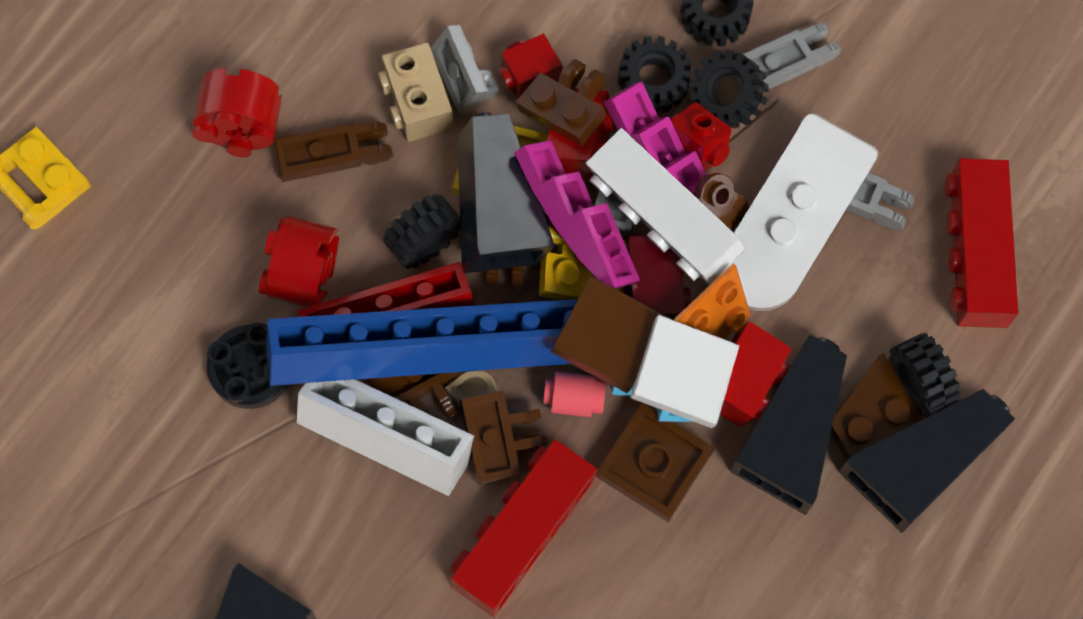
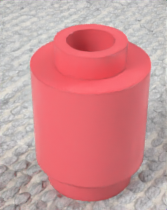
M555 371L554 379H546L543 404L551 405V414L591 418L592 414L602 415L606 382L596 380L594 375Z

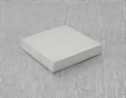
M658 315L654 320L630 398L713 428L718 421L739 345Z

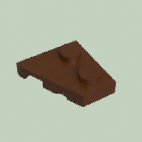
M885 353L877 357L834 416L831 434L846 461L853 455L923 420Z

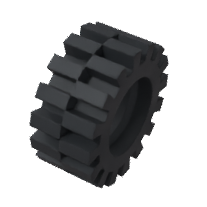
M682 0L680 20L681 24H685V32L689 35L694 31L693 40L698 43L702 37L706 38L705 46L710 47L713 46L714 40H718L719 47L726 46L728 38L731 43L738 41L739 34L743 36L747 26H749L754 0H722L730 5L731 13L726 17L717 18L703 11L702 4L706 0Z
M651 36L644 37L643 45L636 40L632 43L631 50L626 48L623 52V59L620 60L618 86H620V91L634 83L641 82L639 72L645 66L657 65L665 68L670 76L665 84L654 86L643 81L642 83L657 114L659 107H662L664 113L671 111L672 103L677 107L681 104L682 97H686L691 77L690 58L686 59L687 52L683 47L676 51L677 42L672 39L669 45H665V37L658 36L657 43H652Z
M726 50L725 55L719 51L712 53L714 60L711 61L706 57L701 61L705 66L704 69L701 71L696 68L693 72L698 77L697 82L690 81L689 88L695 90L694 94H690L691 101L700 104L731 128H739L740 122L745 125L751 123L752 121L749 117L752 114L758 117L762 112L757 109L759 104L766 105L768 98L763 96V92H769V85L763 81L767 78L765 73L759 69V65L741 53L737 54L730 50ZM728 75L738 76L742 81L743 87L741 95L731 104H721L716 96V88L719 82Z
M433 194L432 197L426 196L421 203L418 201L413 203L409 211L405 209L400 213L402 216L400 219L393 220L391 223L393 227L386 230V236L383 237V241L406 269L412 267L414 269L419 267L421 262L423 265L428 263L432 256L437 257L440 255L439 251L443 248L447 249L451 245L450 241L458 237L460 216L442 195Z
M927 333L918 334L893 346L889 350L891 354L889 362L893 365V369L920 415H924V417L956 403L958 398H960V392L958 391L960 384L954 379L957 374L955 369H951L949 365L951 360L948 355H943L944 349L940 344L936 345L935 338L932 336L928 337Z

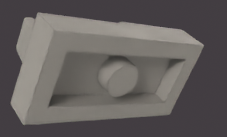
M446 26L431 47V52L458 114H471L481 101L492 99L499 89L491 71L478 70L471 46L467 42L461 26Z

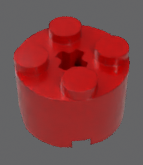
M227 68L211 70L205 73L201 80L193 120L192 136L198 141L211 142L225 147L230 155L241 158L249 157L252 150H260L271 146L275 140L282 94H278L279 86L270 78L250 70L240 69L239 76L226 75Z
M290 216L282 217L277 231L270 230L267 237L265 254L270 255L271 259L269 269H264L261 275L259 294L267 295L271 299L305 307L324 303L328 292L320 290L321 285L326 284L328 278L332 279L339 248V236H335L339 231L338 228Z

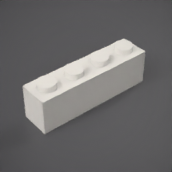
M622 128L586 162V165L594 175L589 181L606 198L613 193L622 202L618 209L634 225L641 220L651 230L647 237L662 252L665 253L670 248L681 258L676 263L677 266L693 281L700 276L710 285L745 250L737 235Z
M357 380L305 383L298 393L297 424L447 496L450 495L468 466L473 435Z

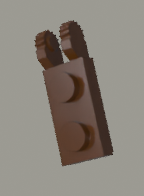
M379 121L356 126L352 123L275 139L274 146L282 182L360 167L362 163L373 165L390 160L393 155L390 145L378 144L377 146L372 145L358 148L357 141L367 143L382 139L388 135L387 125Z

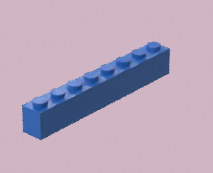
M578 299L267 319L266 355L270 386L571 364L551 353V350Z

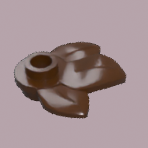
M721 173L705 175L696 184L695 197L734 233V228L737 229L749 209L745 196L735 192L732 180Z

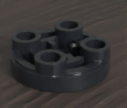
M257 322L251 325L235 327L224 333L208 348L207 374L209 381L217 395L232 406L243 409L264 407L277 400L289 386V384L270 386L266 355L267 325Z

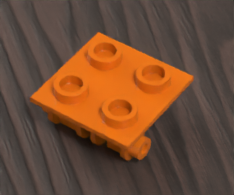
M732 264L674 321L724 340L733 332L742 328L747 318L751 316L736 265Z

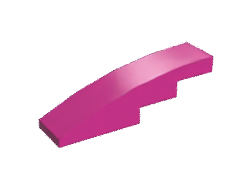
M642 81L628 86L605 100L604 104L617 129L622 128L694 195L696 184L703 176L707 175L696 151L685 152L669 116L658 117Z
M552 141L525 145L515 151L514 154L536 198L556 230L587 269L599 281L614 289L640 281L608 204L593 205L580 173H565Z

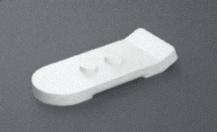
M811 113L803 119L794 137L734 232L740 238L745 250L728 267L732 264H735L749 310L768 311L776 309L794 296L878 158V150L874 146L818 114Z

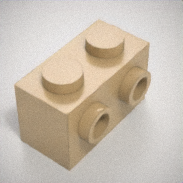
M429 43L382 55L384 71L378 72L379 81L384 95L392 94L395 103L394 106L389 107L396 130L403 128L407 142L454 129L452 109Z

